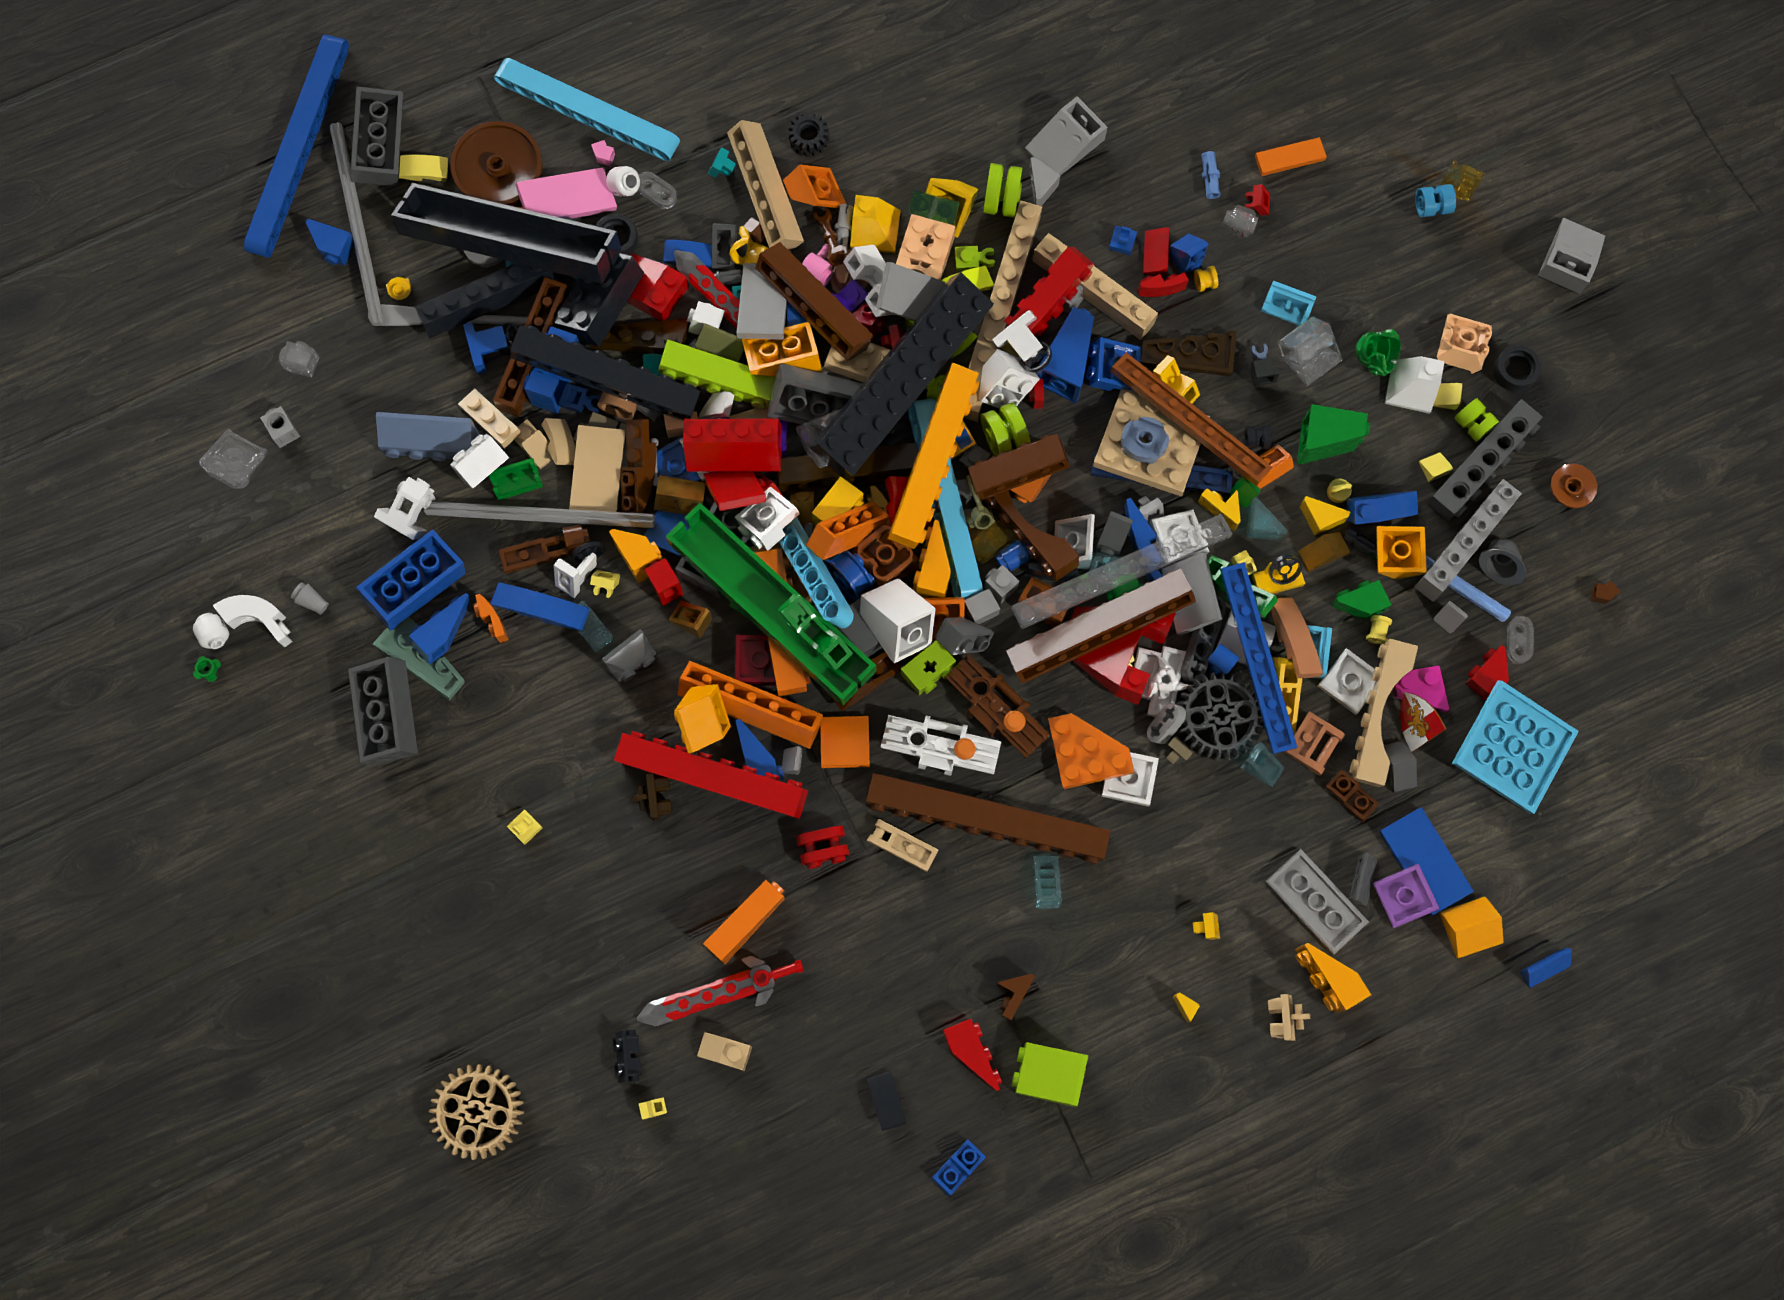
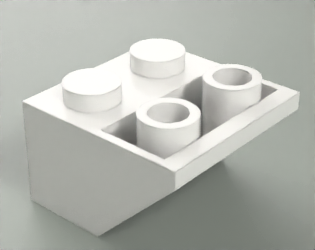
M997 349L983 365L979 400L999 409L1000 406L1010 402L1017 406L1040 379L1035 372H1028L1021 364V358Z

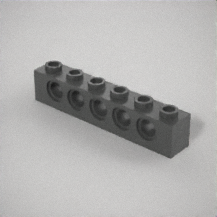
M1521 399L1427 504L1447 521L1454 515L1459 518L1468 508L1464 505L1468 499L1473 502L1482 492L1479 487L1483 483L1488 485L1496 477L1494 473L1496 468L1500 467L1503 469L1511 460L1508 455L1512 451L1517 453L1526 443L1523 440L1527 434L1532 437L1541 427L1537 423L1543 416ZM1512 426L1517 427L1520 430V433L1515 432L1512 429ZM1497 442L1503 443L1506 449L1500 448ZM1483 458L1488 459L1491 465L1485 464ZM1468 474L1475 476L1476 482L1470 480ZM1453 490L1459 491L1462 498L1456 497Z

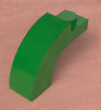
M1212 555L1208 560L1215 593L1229 603L1220 569L1231 566V564ZM1251 584L1260 617L1265 618L1278 599L1274 594Z
M794 593L778 609L792 631L821 660L834 670H837L853 654L844 641L818 619L798 594Z

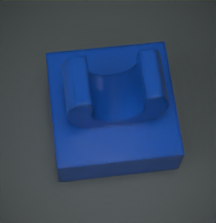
M1115 226L1109 250L1131 255L1137 231L1124 226Z

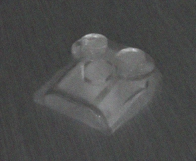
M227 429L203 455L199 463L211 477L231 488L242 489L249 484L250 475L264 459L268 450Z

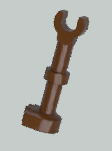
M826 208L825 216L819 217L816 212L814 213V219L819 226H822L824 232L823 239L829 247L827 253L829 263L833 266H838L844 263L843 261L848 256V252L842 244L837 245V235L832 230L830 224L833 217L830 210Z

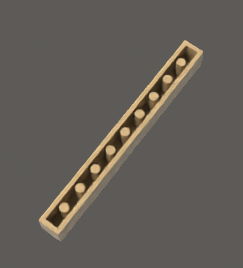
M1020 200L990 297L994 305L984 317L968 368L979 373L976 381L980 383L983 365L997 349L1000 350L992 339L1007 328L1008 324L1004 320L1008 315H1011L1040 221L1042 206ZM980 383L976 394H971L969 400L972 403L968 416L964 415L963 417L978 422L983 407V402L979 400Z

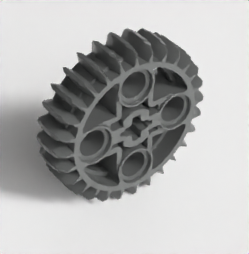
M1214 672L1211 673L1209 680L1203 675L1201 683L1195 679L1192 683L1194 688L1188 685L1185 689L1188 694L1182 693L1180 698L1183 701L1177 703L1186 711V717L1182 723L1183 728L1178 731V734L1186 733L1187 736L1183 742L1185 743L1189 740L1192 742L1189 749L1197 746L1199 748L1197 755L1205 751L1206 759L1215 754V761H1218L1221 755L1224 756L1225 761H1228L1230 753L1234 758H1238L1239 751L1245 754L1247 752L1246 746L1249 748L1254 746V742L1251 739L1257 741L1260 736L1256 732L1263 730V727L1258 725V723L1263 722V719L1258 716L1261 712L1257 708V699H1253L1255 691L1251 693L1247 691L1250 687L1249 683L1244 687L1241 686L1242 678L1234 682L1233 674L1227 680L1223 672L1218 679H1216ZM1210 689L1219 690L1221 698L1212 697ZM1228 689L1238 694L1243 701L1230 702ZM1203 692L1205 706L1191 708L1194 699ZM1238 709H1245L1248 712L1249 717H1240L1238 714ZM1218 712L1220 716L1225 717L1222 721H1220L1219 717H1215ZM1192 715L1199 716L1202 724H1193L1190 717ZM1249 725L1245 735L1237 741L1235 727ZM1209 731L1211 744L1203 741L1196 733ZM1219 735L1227 736L1229 738V745L1221 744L1218 739Z

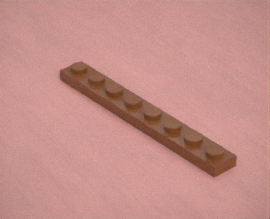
M1127 352L1112 366L1110 372L1255 486L1272 469L1271 465Z

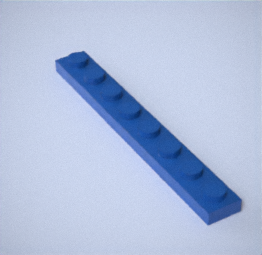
M1245 562L1221 568V575L1272 755L1296 749L1298 747Z

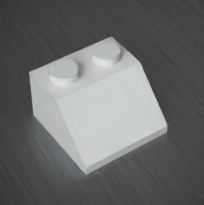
M487 434L477 436L471 442L472 446L466 451L461 450L453 457L454 462L450 464L462 482L471 488L476 487L509 458L494 439Z

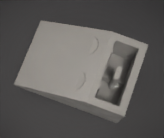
M1077 96L1060 109L1025 147V150L1032 157H1036L1059 175H1062L1105 140L1108 127Z
M1563 218L1538 276L1580 294L1589 284L1598 264L1605 235Z

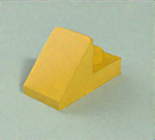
M1207 488L1201 494L1198 503L1234 531L1241 521L1238 491L1236 490L1225 503L1217 492H1211Z

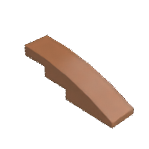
M1292 597L1277 598L1278 601L1271 609L1279 643H1284L1288 661H1293L1297 679L1320 677L1323 674L1311 634L1300 610Z

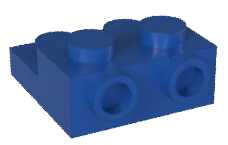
M1102 337L1094 341L1089 346L1087 355L1091 358V365L1086 371V378L1090 380L1089 386L1111 391L1114 388L1133 390L1110 372V370L1126 352L1140 363L1141 347Z

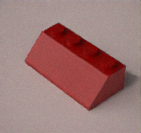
M684 419L683 446L687 472H781L782 424L779 419Z

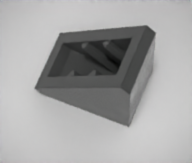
M713 223L712 268L735 270V263L730 257V249L738 241L736 225Z
M1399 741L1384 745L1385 752L1390 760L1388 778L1393 793L1417 787V760L1405 742Z

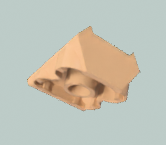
M1447 315L1437 354L1438 360L1445 361L1444 363L1469 370L1471 374L1482 370L1483 362L1489 352L1488 342L1492 335V327L1457 315Z

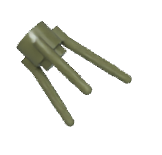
M967 475L966 479L976 502V507L971 512V518L965 515L966 522L970 528L976 526L978 529H987L995 522L992 509L989 505H987V508L982 505L975 491L971 476Z

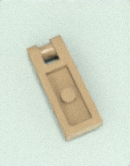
M878 819L875 824L876 829L873 835H869L867 842L928 872L938 853V849ZM885 832L891 834L888 842L882 840Z

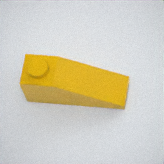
M1272 657L1292 730L1295 734L1302 678L1297 679L1293 661H1288V658Z

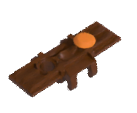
M969 654L945 676L972 704L966 715L970 719L975 717L986 728L985 734L989 738L998 730L1027 758L1050 736L1026 711L1031 704L1028 701L1025 702L1003 680L1004 677L1001 674L993 678ZM977 683L985 684L987 692L983 695L976 694L973 690L974 685ZM996 686L1018 707L1016 711H1012L992 691Z

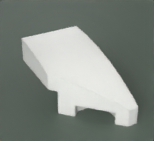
M730 392L713 393L703 407L698 419L729 417L734 395Z

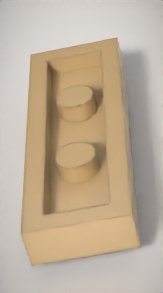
M476 389L458 403L460 408L503 448H506L521 434L519 428Z

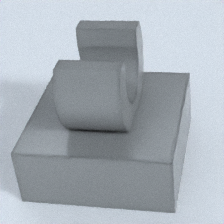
M1144 496L1138 500V503L1141 505L1139 511L1148 524L1152 519L1164 516L1163 503L1159 498L1150 501Z

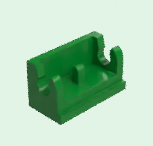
M533 458L495 469L489 475L498 501L543 487L538 467Z

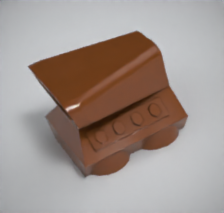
M889 524L881 526L852 551L853 554L857 553L864 561L863 566L874 577L877 588L898 578L902 580L917 567L916 561L918 558L910 547L887 539L891 530Z

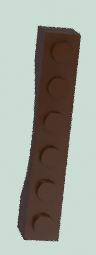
M1009 490L985 499L991 509L996 508L1000 513L1001 521L1006 526H1011L1015 538L1020 543L1023 541L1026 544L1030 556L1033 559L1037 558L1041 562V568L1047 576H1052L1057 582L1079 566V555L1065 538L1052 536L1038 530L1020 515L1012 502Z

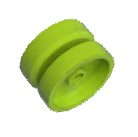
M991 163L983 213L995 215L998 211L999 201H1002L1003 216L1015 218L1016 206L1020 202L1022 182H1020L1022 167L1011 166L1008 169L1007 180H1003V165Z
M1013 402L1000 406L999 414L994 410L981 414L980 420L983 432L995 457L1001 452H1010L1018 449L1022 444L1031 443L1026 424Z

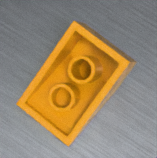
M809 322L785 327L784 339H742L751 374L776 376L780 363L822 373L819 354Z

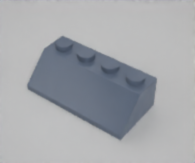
M376 412L378 447L385 456L390 458H399L400 455L408 456L415 460L429 457L436 461H446V459H453L461 450H468L472 446L471 442L480 435L471 418Z

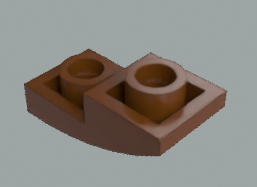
M1341 770L1326 785V788L1350 813L1363 823L1379 806V802L1361 789L1360 783L1344 770Z

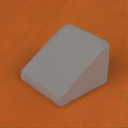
M1449 601L1435 615L1433 620L1451 634L1468 616L1453 602Z
M796 746L784 750L782 761L783 773L799 775L802 760L801 747Z

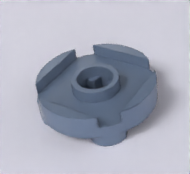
M1140 417L1139 420L1128 422L1124 427L1121 436L1122 452L1136 461L1153 464L1166 452L1169 444V435L1166 434L1164 426L1158 420L1150 417ZM1144 436H1147L1150 443H1143L1139 438L1142 439Z

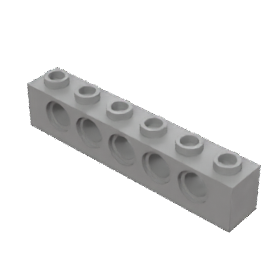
M1502 479L1429 568L1427 573L1416 584L1415 588L1434 602L1522 493Z

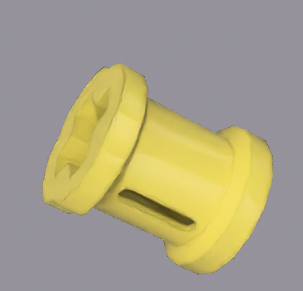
M1372 615L1370 618L1372 622L1370 634L1366 636V640L1374 644H1384L1388 640L1386 636L1388 627L1392 624V619L1381 615Z

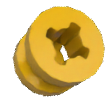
M1209 266L1206 270H1194V281L1198 292L1205 291L1209 287L1211 289L1218 288V276L1214 266Z

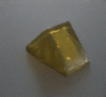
M998 520L987 529H983L971 543L975 557L983 565L1016 538L1011 526H1006L1001 520Z

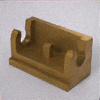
M659 475L654 510L683 515L689 514L699 503L703 505L706 483Z

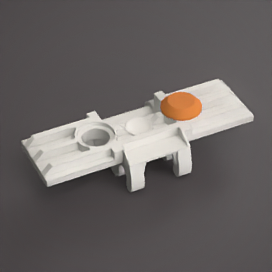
M888 715L881 748L920 757L918 768L925 770L927 766L942 769L945 771L944 774L949 776L952 774L954 765L994 775L1001 741L967 734L968 725L963 724V726L937 721L930 719L931 716L927 715L925 716L924 723ZM930 728L960 735V740L955 741L927 734V730ZM914 733H920L924 739L921 745H914L911 742L910 738Z

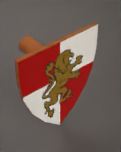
M1403 693L1400 709L1401 727L1405 740L1411 752H1413L1446 730V727L1435 708L1425 699L1412 693Z

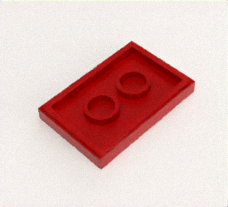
M753 472L703 473L704 481L719 511L766 502V494Z

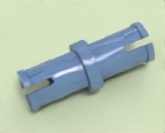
M1208 151L1201 155L1204 171L1202 179L1205 181L1206 198L1216 199L1221 195L1218 181L1220 172L1217 170L1216 153Z

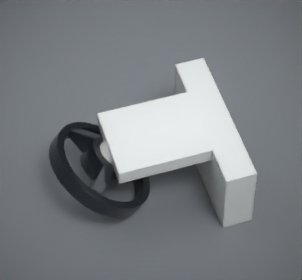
M1028 310L992 340L999 348L1009 342L1021 357V364L1024 369L1034 373L1043 370L1049 364L1052 358V350L1045 342L1038 341L1027 327L1037 319L1033 312ZM1043 346L1047 347L1048 351H1043L1040 349H1042ZM1047 356L1046 360L1040 366L1032 368L1034 363L1039 362L1042 359V357Z
M595 541L577 547L572 552L573 560L581 563L577 568L559 558L554 564L555 586L575 598L580 592V585L596 567V559L604 554V544Z

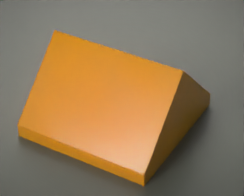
M1376 527L1377 567L1379 574L1398 580L1427 573L1425 527Z
M1486 897L1439 912L1457 959L1504 943L1502 917Z

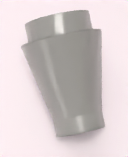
M303 582L295 588L291 595V598L295 600V604L315 611L320 615L329 605L309 584L306 585Z

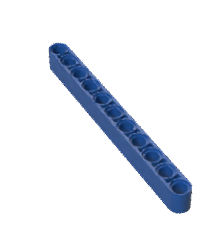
M324 34L320 40L247 232L244 250L248 253L269 258L274 251L349 49L347 39Z

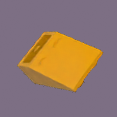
M935 520L933 527L928 526L925 538V547L927 549H922L919 560V569L921 571H916L913 582V590L922 598H945L950 581L951 570L939 521Z
M1309 943L1295 949L1297 961L1303 968L1306 967L1311 974L1309 979L1316 989L1321 990L1324 995L1323 1002L1330 1011L1333 1010L1335 1013L1346 1011L1371 995L1357 972Z

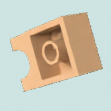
M911 214L896 264L941 280L954 241L955 226Z

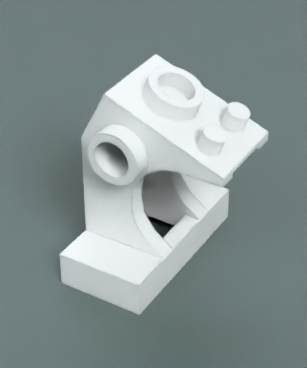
M408 477L406 481H402L398 485L396 490L398 494L391 508H378L374 517L412 540L421 539L427 530L417 525V517L422 508L427 509L431 502L436 499L433 495L434 490L429 488L430 485L419 478L415 481ZM406 499L413 502L408 514L401 511Z

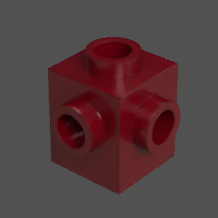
M862 303L859 309L853 312L854 317L873 335L870 342L873 343L878 334L884 331L886 319H884V316L875 317L866 303Z

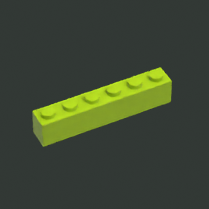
M667 339L657 373L684 381V383L695 387L706 388L712 394L730 392L734 395V401H745L751 403L756 408L769 409L775 376L751 374L747 365Z

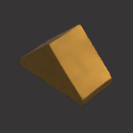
M1340 532L1323 535L1298 551L1308 572L1351 553Z
M681 600L669 618L671 623L699 639L712 620L710 610Z

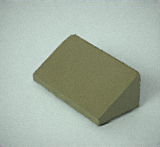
M704 323L695 344L696 349L735 362H739L744 351L742 339Z

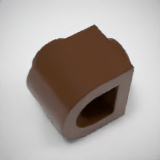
M581 524L563 528L569 554L580 545L590 541L587 527L582 528Z

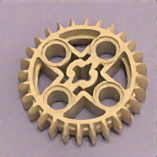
M481 1064L477 1065L476 1071H474L471 1065H468L467 1073L459 1068L457 1069L458 1077L451 1073L448 1075L451 1080L450 1083L441 1081L444 1090H435L440 1096L439 1099H431L432 1103L437 1104V1108L429 1110L430 1113L436 1114V1118L431 1119L429 1122L438 1124L432 1132H441L442 1135L437 1138V1141H447L443 1147L444 1149H449L453 1146V1155L458 1154L462 1150L461 1158H466L468 1153L471 1152V1159L476 1160L478 1152H480L481 1158L485 1159L489 1150L490 1154L494 1156L496 1155L495 1147L505 1150L503 1141L513 1142L509 1136L510 1133H519L514 1128V1125L522 1124V1121L516 1118L517 1115L524 1114V1111L517 1110V1106L524 1104V1102L516 1100L515 1097L519 1096L521 1092L512 1091L516 1086L515 1082L506 1083L510 1077L509 1075H504L500 1078L502 1072L500 1069H497L492 1074V1066H487L485 1072H483ZM472 1080L467 1097L452 1094L458 1086ZM482 1080H487L490 1085L488 1092L485 1094L480 1093L478 1089ZM497 1086L504 1093L508 1107L493 1104ZM475 1096L478 1098H487L486 1102L474 1100ZM454 1098L458 1102V1108L455 1112L451 1113L447 1108V1104ZM478 1107L484 1115H477L475 1117V1114L470 1109ZM499 1111H504L507 1116V1120L503 1125H498L495 1120L496 1114ZM446 1117L460 1120L456 1137L449 1130ZM468 1122L480 1123L479 1127L467 1125ZM486 1127L502 1130L494 1139L481 1144ZM468 1130H472L475 1133V1140L471 1144H467L464 1140V1135Z

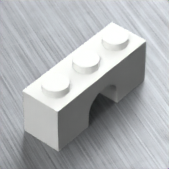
M875 245L854 247L843 262L854 280H865L873 287L865 298L875 317L894 315L876 308L886 265Z

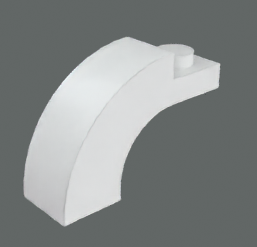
M237 595L223 599L213 605L223 620L233 629L245 622L257 621L265 624L276 640L284 647L293 642L288 636L291 633L290 630L282 622L286 617L275 606L262 598L250 595Z

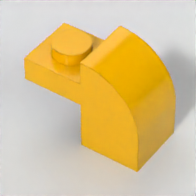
M1167 355L1153 370V373L1190 403H1193L1200 396L1195 380L1180 373L1175 358Z

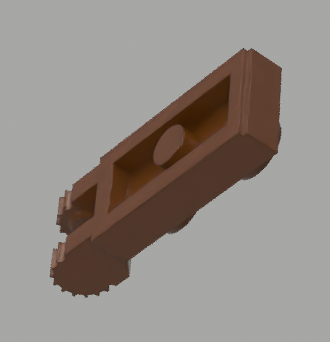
M558 535L546 539L543 537L499 549L504 573L516 572L551 562V560L567 557L569 555L567 549L548 552L547 548L564 543V536Z

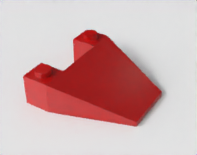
M1076 607L1070 620L1076 618L1081 613L1089 612L1097 607ZM1176 613L1161 618L1072 661L1116 697L1138 705L1150 674L1129 666L1132 655L1141 636L1164 644Z

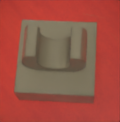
M1175 736L1168 744L1173 748V751L1166 758L1174 764L1180 756L1187 760L1194 753V750L1189 749L1186 743Z

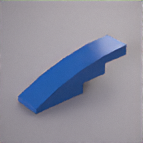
M1129 498L1125 502L1124 512L1125 517L1133 520L1128 532L1131 543L1149 582L1163 577L1157 569L1162 562V558L1152 545L1157 535L1133 500Z
M498 582L490 603L496 608L514 611L519 615L539 619L544 623L579 631L583 630L590 611L588 607L500 582Z

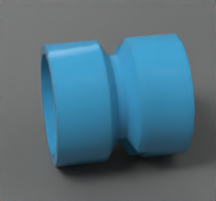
M1438 185L1435 189L1432 186L1418 188L1415 197L1418 215L1420 217L1435 216L1436 212L1439 215L1454 213L1456 194L1453 185Z

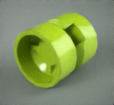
M1478 398L1469 403L1454 418L1462 428H1468V434L1475 442L1481 440L1499 423L1491 412H1485L1486 407ZM1478 418L1481 421L1480 424L1475 422Z

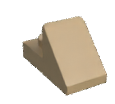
M526 419L518 426L521 434L514 441L530 459H534L537 467L542 469L553 460L547 450L549 442L542 432L536 430Z

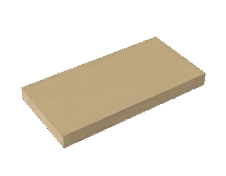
M578 425L569 509L618 511L626 430Z

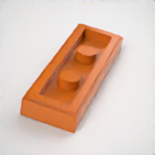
M1320 137L1255 154L1261 176L1322 162L1327 158Z

